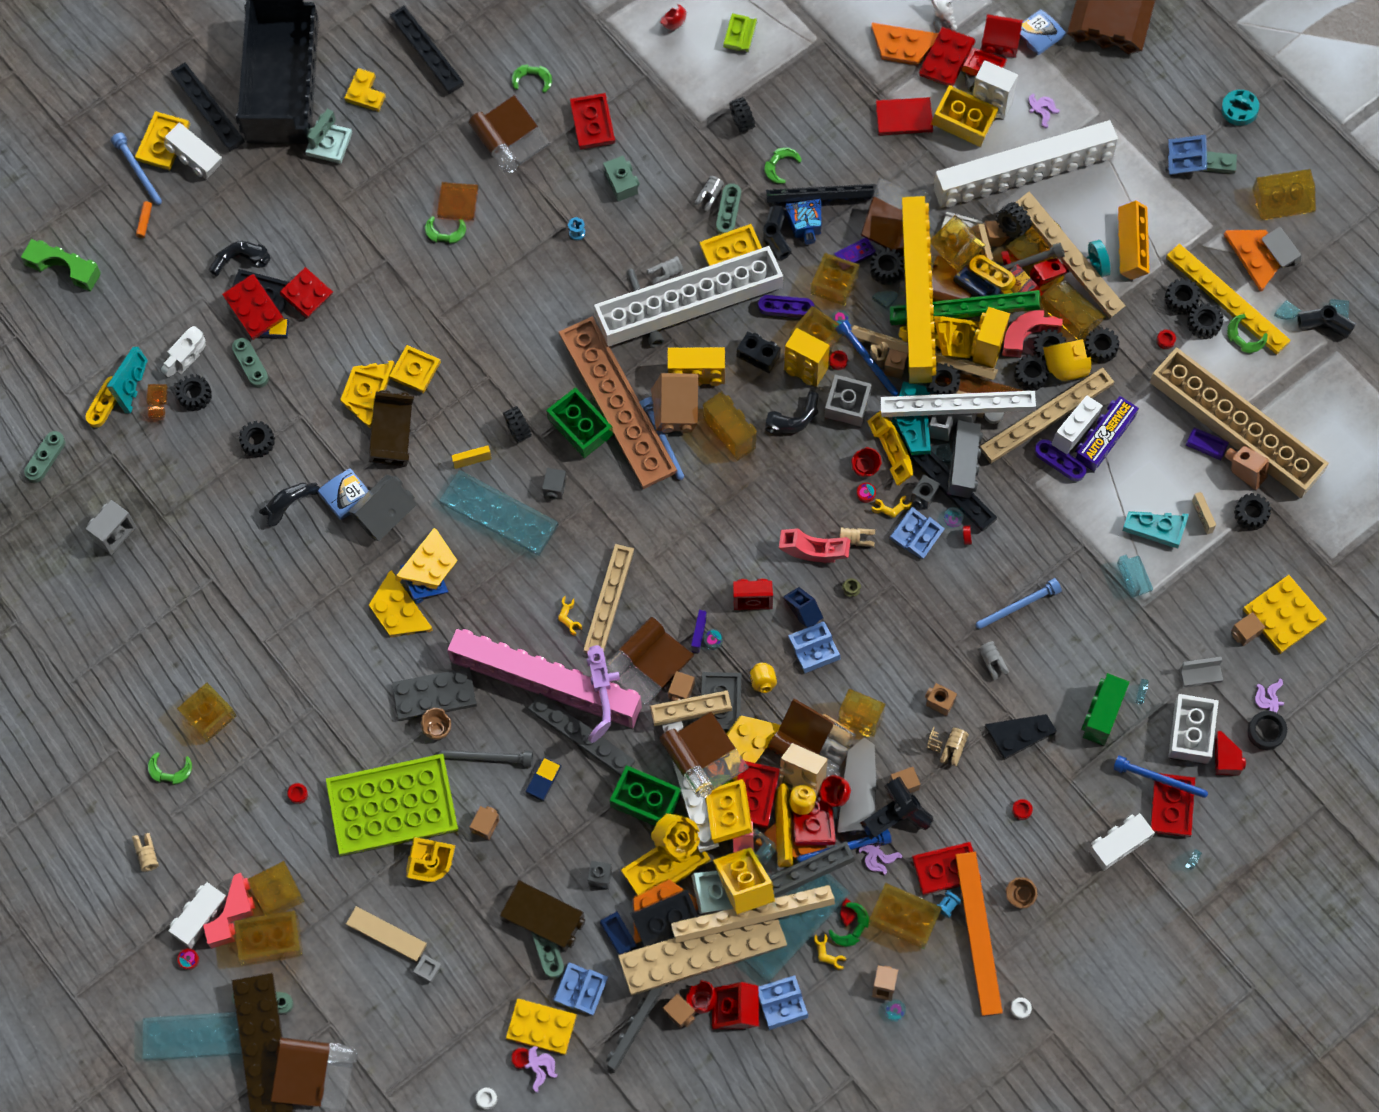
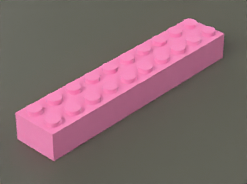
M456 629L447 649L451 663L465 668L470 667V670L536 694L541 693L547 698L603 718L599 691L595 692L590 677L583 675L581 671L577 669H572L571 671L557 662H554V664L549 663L545 658L530 656L521 649L516 651L502 642H499V644L494 643L490 638L475 636L469 630L463 629L461 631ZM610 682L611 689H607L611 721L633 729L642 709L641 696L632 689L624 690L619 685Z

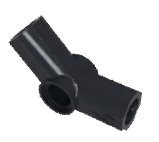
M775 205L771 206L766 224L763 227V241L770 246L777 260H784L792 254V250L780 233L786 210ZM773 232V233H775V234H774V235H769V234H767V233Z
M1325 305L1321 309L1298 312L1297 323L1300 329L1314 327L1330 328L1343 337L1348 338L1356 326V323L1337 313L1336 308L1332 305Z
M901 777L895 778L884 786L894 801L895 811L901 819L910 820L919 829L926 830L933 822V816L921 806L919 800L913 794H910Z

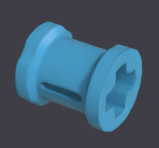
M575 217L570 219L568 223L569 236L573 240L578 241L585 236V224L582 219Z
M946 891V896L940 904L935 906V909L944 917L950 918V913L956 905H960L961 900L952 892Z

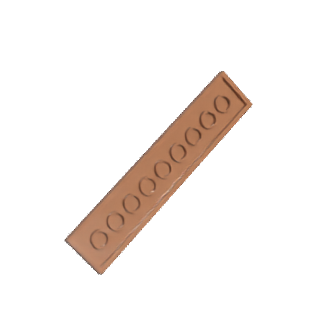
M593 316L559 331V336L602 415L613 427V435L642 488L645 489L674 475L677 472L674 463L647 414L642 409L636 394L610 347L607 346L604 336Z

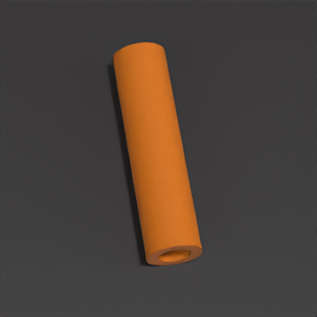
M147 201L143 202L136 231V237L145 238L152 203Z

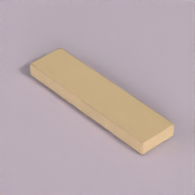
M727 690L651 705L650 710L654 726L703 717L710 712L713 715L732 711V706Z
M357 906L346 923L347 926L415 962H418L427 946V943Z

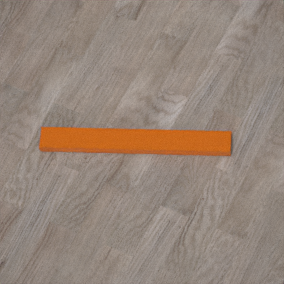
M976 852L956 854L981 1016L1002 1014Z

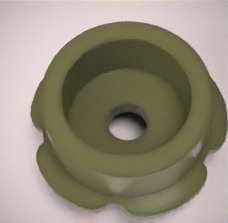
M847 579L842 584V590L846 596H857L860 593L861 584L856 579Z

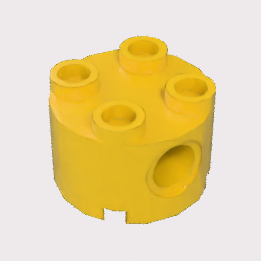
M665 814L657 822L654 831L651 833V839L659 851L678 858L687 857L696 850L699 844V828L689 818Z

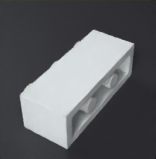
M180 122L165 136V148L170 153H175L182 163L191 166L198 176H203L207 179L221 165L222 157Z
M1086 396L1057 430L1052 445L1068 454L1098 418L1102 405Z
M1141 814L1129 816L1124 820V825L1113 827L1107 832L1108 836L1103 839L1099 837L1091 843L1092 847L1089 852L1103 871L1153 837L1155 832Z
M208 882L197 889L195 898L191 902L186 903L180 917L175 918L170 924L169 932L172 936L190 949L205 932L203 925L214 921L225 907L227 901L226 895Z

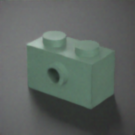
M624 155L603 163L605 176L618 202L638 194L639 180L637 176H633L630 161L626 162Z

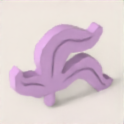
M1035 94L1030 95L1029 104L1032 109L1029 112L1035 111L1037 114L1042 115V126L1048 128L1047 122L1050 119V112L1058 114L1060 110L1056 109L1055 103L1051 98L1041 97L1037 101L1034 98Z
M1279 678L1277 683L1270 685L1267 689L1270 699L1265 697V688L1257 684L1258 691L1255 696V703L1260 709L1269 708V711L1277 713L1279 706L1284 705L1283 702H1278L1275 694L1283 685L1282 679Z
M878 843L876 847L873 845L860 847L859 854L861 852L868 853L865 858L866 867L873 872H883V875L887 874V870L884 865L877 863V856L884 864L893 863L898 858L902 859V855L898 852L885 855L879 849L881 844Z
M535 1046L529 1050V1063L525 1065V1068L531 1067L536 1073V1080L532 1088L535 1092H538V1087L546 1078L545 1072L538 1066H546V1071L550 1077L555 1078L557 1074L554 1073L555 1061L553 1057L549 1054H541L537 1057L536 1049L538 1047Z

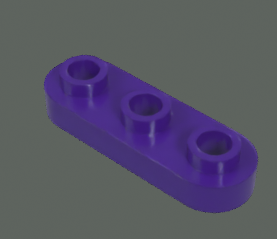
M764 295L758 302L759 311L764 315L809 318L814 313V303L808 298ZM765 305H770L771 307H770V308H765L764 306H765ZM806 308L808 311L804 312L802 309Z
M1041 440L1036 444V456L1068 479L1077 482L1085 477L1086 467L1069 453L1065 454L1053 446L1049 440ZM1045 449L1047 453H1042L1041 450ZM1057 460H1062L1063 464L1057 463ZM1073 471H1078L1079 474L1075 475Z

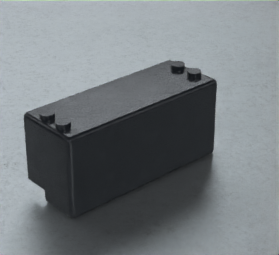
M246 0L243 51L236 123L239 124V132L244 134L245 140L249 144L309 143L307 136L312 128L319 27V18L315 3L304 2V0Z

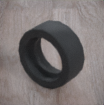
M1267 710L1259 712L1252 718L1248 724L1247 733L1254 746L1263 750H1271L1282 744L1287 736L1288 728L1286 721L1281 715ZM1263 719H1270L1276 722L1279 727L1278 737L1270 742L1261 740L1256 734L1258 722Z

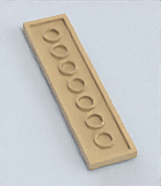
M777 918L676 943L675 938L621 954L618 958L632 996L787 947V943Z

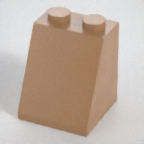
M661 373L651 389L656 431L664 433L673 431L689 433L693 431L698 424V374Z

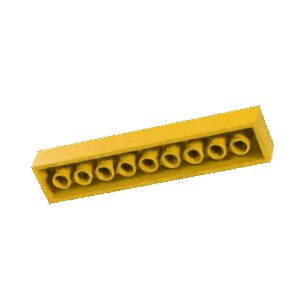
M925 196L902 197L909 384L932 383V376H936L929 203H925Z

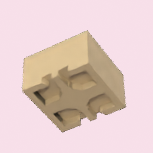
M792 743L781 757V775L778 785L780 786L785 783L790 791L798 785H807L815 791L817 797L820 793L822 782L826 779L828 759Z

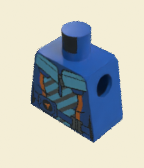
M821 199L786 204V217L795 238L804 237L805 244L807 245L815 243V235L821 234Z

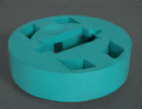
M1247 90L1231 91L1223 99L1222 115L1226 121L1233 125H1248L1257 118L1259 101L1253 93ZM1230 102L1244 103V106L1252 110H1247L1246 112L1233 107Z
M1100 239L1089 242V256H1087V259H1090L1091 265L1101 277L1109 276L1111 265L1105 245Z

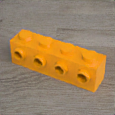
M1135 200L1118 207L1119 270L1121 275L1130 280L1150 273L1147 206Z

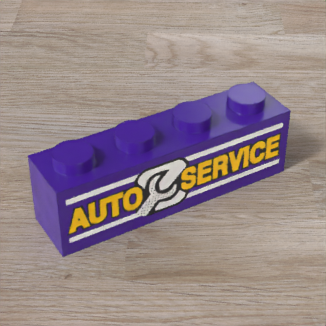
M1121 396L1116 401H1111L1107 408L1109 411L1106 415L1102 414L1097 421L1098 426L1095 429H1090L1086 436V442H1081L1075 451L1077 453L1076 459L1093 472L1096 471L1137 416L1139 408Z

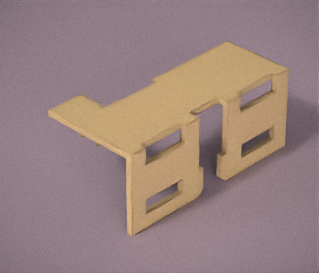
M933 727L927 748L940 753L942 742L932 738V736L938 737L935 734H939L934 731Z

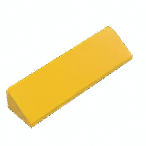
M783 783L776 789L774 796L778 867H790L793 865L791 812L789 806L790 792L785 783Z

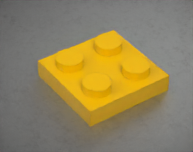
M406 345L389 377L391 380L424 393L441 361L439 358Z

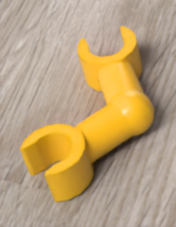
M903 496L900 499V503L892 509L885 506L880 499H875V503L881 507L875 508L872 506L871 510L876 514L882 512L891 518H895L901 511L909 510L912 502L908 505L903 504L906 500V496Z
M564 596L558 620L569 628L573 636H576V632L572 628L578 627L582 630V625L579 622H573L567 617L569 610L574 607V598L572 603L567 605L564 603L566 600V596Z
M824 934L823 942H819L817 935H815L814 943L818 948V960L834 965L837 970H843L844 967L839 966L837 961H846V958L841 955L837 957L827 955L825 946L827 935Z

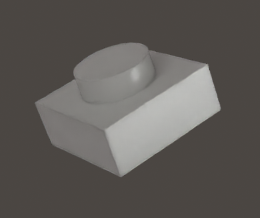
M424 954L413 972L432 983L442 964Z

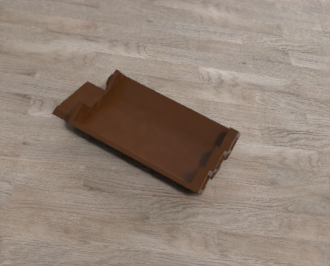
M1076 0L1067 34L1077 43L1092 39L1103 49L1118 45L1128 55L1143 50L1155 0Z

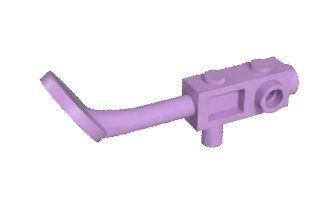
M598 645L590 647L589 651H587V664L590 666L592 677H590L591 684L594 685L595 692L599 691L603 712L602 722L588 737L591 743L600 739L611 725L607 689H611L610 681L620 680L619 672L608 674L603 648Z

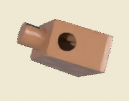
M1243 446L1238 452L1233 448L1228 449L1225 458L1232 462V473L1254 490H1257L1268 478L1269 459L1246 446Z

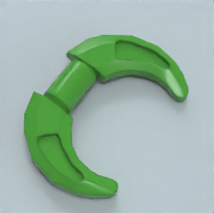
M522 65L513 73L512 84L516 90H518L519 80L527 75V73L539 74V77L544 80L543 93L547 92L552 84L550 72L542 66L539 68Z
M779 148L773 152L774 155L770 161H766L764 168L766 176L772 182L785 184L786 181L779 178L775 173L776 163L780 158L786 157L794 158L798 163H801V157L793 149Z
M434 216L425 225V232L428 238L434 242L456 243L466 233V225L462 219H460L458 230L450 235L439 234L433 228Z
M1241 314L1234 317L1230 321L1227 330L1230 341H1234L1242 348L1241 351L1246 353H1254L1261 350L1267 342V333H1264L1262 339L1257 342L1246 343L1238 336V324L1246 315Z
M159 752L155 753L149 760L148 771L151 777L159 783L160 781L173 782L172 784H180L192 772V762L188 756L186 757L184 768L175 774L162 773L157 767V759L160 756Z

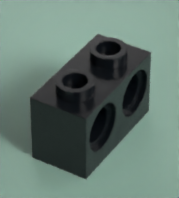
M747 331L737 347L738 358L769 374L779 359L781 348L775 342H768L759 334ZM754 345L755 348L750 349L747 346ZM770 353L772 356L765 357L764 354Z

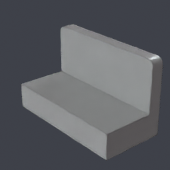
M1281 226L1262 238L1263 243L1282 268L1292 262L1297 265L1302 261V255Z
M1222 657L1183 662L1179 669L1183 688L1222 683L1223 676L1220 667Z

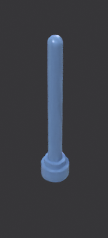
M123 133L115 134L111 138L112 144L115 148L122 151L155 204L160 205L162 200L127 147L125 135Z
M648 397L639 403L656 431L652 397ZM656 431L677 469L675 473L677 479L682 480L684 474L665 433Z
M1056 578L1048 581L1045 588L978 621L976 628L981 629L1048 594L1057 595L1061 593L1062 589Z

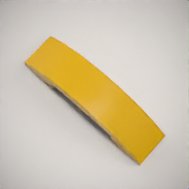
M880 410L867 422L874 437H879L892 465L890 472L896 485H900L913 476L911 460L897 429L888 417H881Z

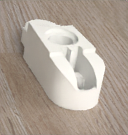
M195 326L189 328L167 351L170 357L164 362L161 372L167 377L174 375L176 372L182 374L200 356V353L205 348L206 340L203 332Z

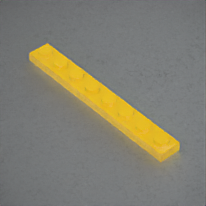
M1180 243L1167 254L1166 259L1192 282L1194 281L1201 290L1232 317L1245 314L1246 317L1239 323L1260 340L1264 333H1267L1268 338L1265 345L1276 355L1290 343L1291 340Z

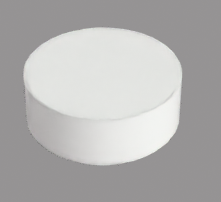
M1004 412L984 413L985 419L992 424L999 423L1004 415Z
M1025 998L1015 999L1010 1007L1011 1014L1020 1020L1026 1019L1032 1010L1030 1002Z
M483 1088L478 1091L476 1102L480 1108L489 1110L496 1105L497 1095L492 1089Z

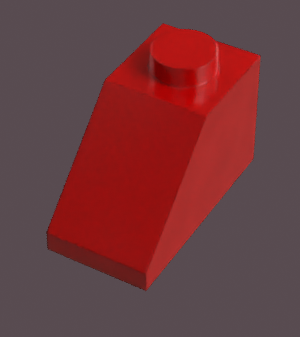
M1217 731L1214 736L1215 775L1239 776L1246 767V759L1242 757V750L1222 731Z

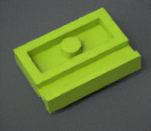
M732 13L723 47L739 51L745 50L749 53L757 18L751 19L748 16Z

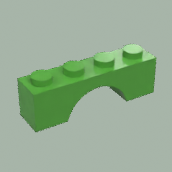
M31 239L21 256L25 266L40 272L54 265H62L71 270L70 277L74 285L90 292L101 274L97 263L94 261H86L74 253L68 254L63 249L48 246L47 243L41 240L35 241Z

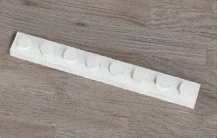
M1035 391L881 397V417L1036 411Z
M682 721L662 725L664 733L670 729L680 731L684 728ZM673 762L689 818L699 828V851L704 852L719 847L718 843L714 844L712 841L707 804L698 774L691 778H684Z

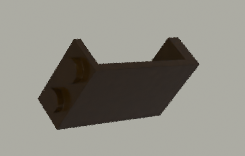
M387 390L376 391L373 404L368 462L407 466L409 461L408 446L411 410L414 396L404 392L393 394Z
M518 880L500 914L502 921L506 923L512 922L560 946L564 952L567 951L568 947H573L576 941L575 934L577 930L583 928L586 921L583 911Z

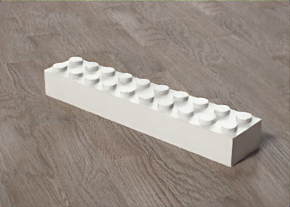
M1105 121L936 171L933 190L941 208L952 207L956 203L969 202L974 198L986 197L997 191L1003 192L1010 187H1019L1030 181L1036 182L1044 177L1056 176L1067 170L1073 171L1084 165L1090 166L1101 160L1107 161L1114 156L1118 137L1111 121Z
M770 246L595 304V318L609 347L783 288V274Z

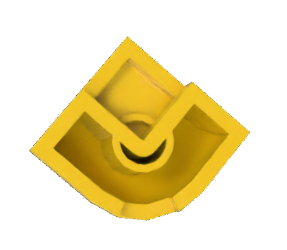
M1083 339L1043 348L1049 373H1052L1057 379L1071 381L1085 378L1089 375L1091 371V357L1087 358Z
M414 837L407 861V878L422 881L441 879L449 872L455 845Z

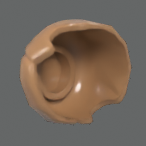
M429 709L422 716V731L429 739L441 740L451 731V719L445 714L443 709Z
M1024 877L1013 879L1006 888L1007 900L1016 908L1025 909L1035 903L1038 896L1037 887L1031 880Z

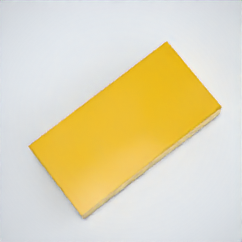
M489 446L452 455L455 469L492 459Z

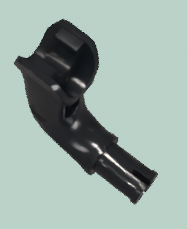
M237 241L219 251L208 270L211 274L218 276L225 264H228L235 255L246 257L252 264L258 267H266L271 258L265 246L246 241Z
M808 392L806 406L803 408L802 416L799 418L783 416L782 413L777 411L768 412L765 430L772 434H778L779 432L798 433L804 430L818 413L819 394Z
M302 482L278 492L259 513L263 516L268 515V526H275L281 521L284 512L295 500L307 497L308 495H317L320 487L317 486V483L306 484Z

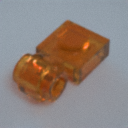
M148 384L147 403L152 405V407H148V417L153 420L165 418V407H161V405H167V384Z

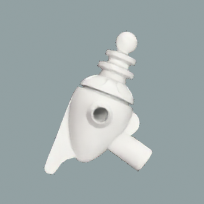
M930 0L934 6V14L939 19L945 20V24L948 23L947 26H951V30L955 31L957 26L954 24L956 22L953 21L954 17H952V0Z

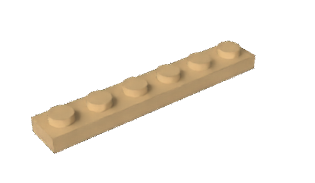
M618 544L614 546L584 646V653H587L590 647L596 645L605 651L634 548Z

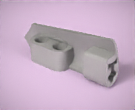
M864 737L850 748L847 753L844 779L849 782L851 794L847 803L840 807L838 833L850 832V835H867L860 822L876 812L875 745Z

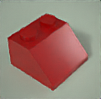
M987 14L981 50L1007 58H1016L1023 20Z
M764 578L757 579L756 581H749L747 579L733 581L734 610L773 609L772 581Z
M738 982L714 988L717 994V1002L712 1009V1029H749L759 1027L758 985Z

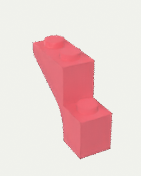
M241 873L233 876L223 913L216 920L203 925L207 943L211 949L235 942L236 928L234 923L230 922L254 915L252 909L255 908L253 897H249L247 891L251 889L248 878H244Z

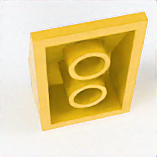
M751 847L713 860L736 914L775 902L772 882Z

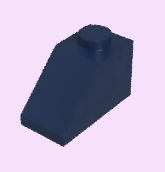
M800 587L783 596L799 622L807 628L816 625L818 621L824 618L816 600Z

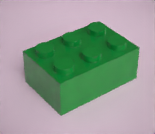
M576 387L546 410L548 420L584 459L613 436L611 424Z
M1107 673L1105 679H1100L1081 728L1084 731L1082 738L1105 746L1130 681Z
M626 765L610 798V807L656 826L657 822L665 814L674 813L682 795L681 788Z

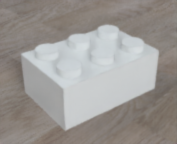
M984 60L975 77L972 96L998 107L995 118L1004 120L1013 104L1018 74Z
M1178 694L1174 706L1169 758L1209 763L1213 752L1219 700Z

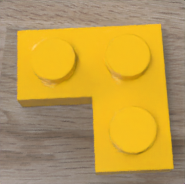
M358 68L346 93L345 102L379 112L386 96L385 93L370 89L376 77L375 73Z

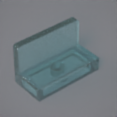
M1127 554L1120 556L1117 565L1131 598L1151 592L1153 587L1140 556L1129 559Z
M755 828L753 830L754 836L763 844L756 852V856L759 862L766 865L777 851V848L772 840Z

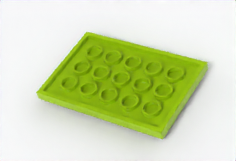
M444 754L326 778L340 856L413 841L414 837L423 839L459 831Z

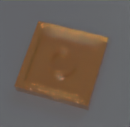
M442 182L437 217L474 220L479 190L478 185Z

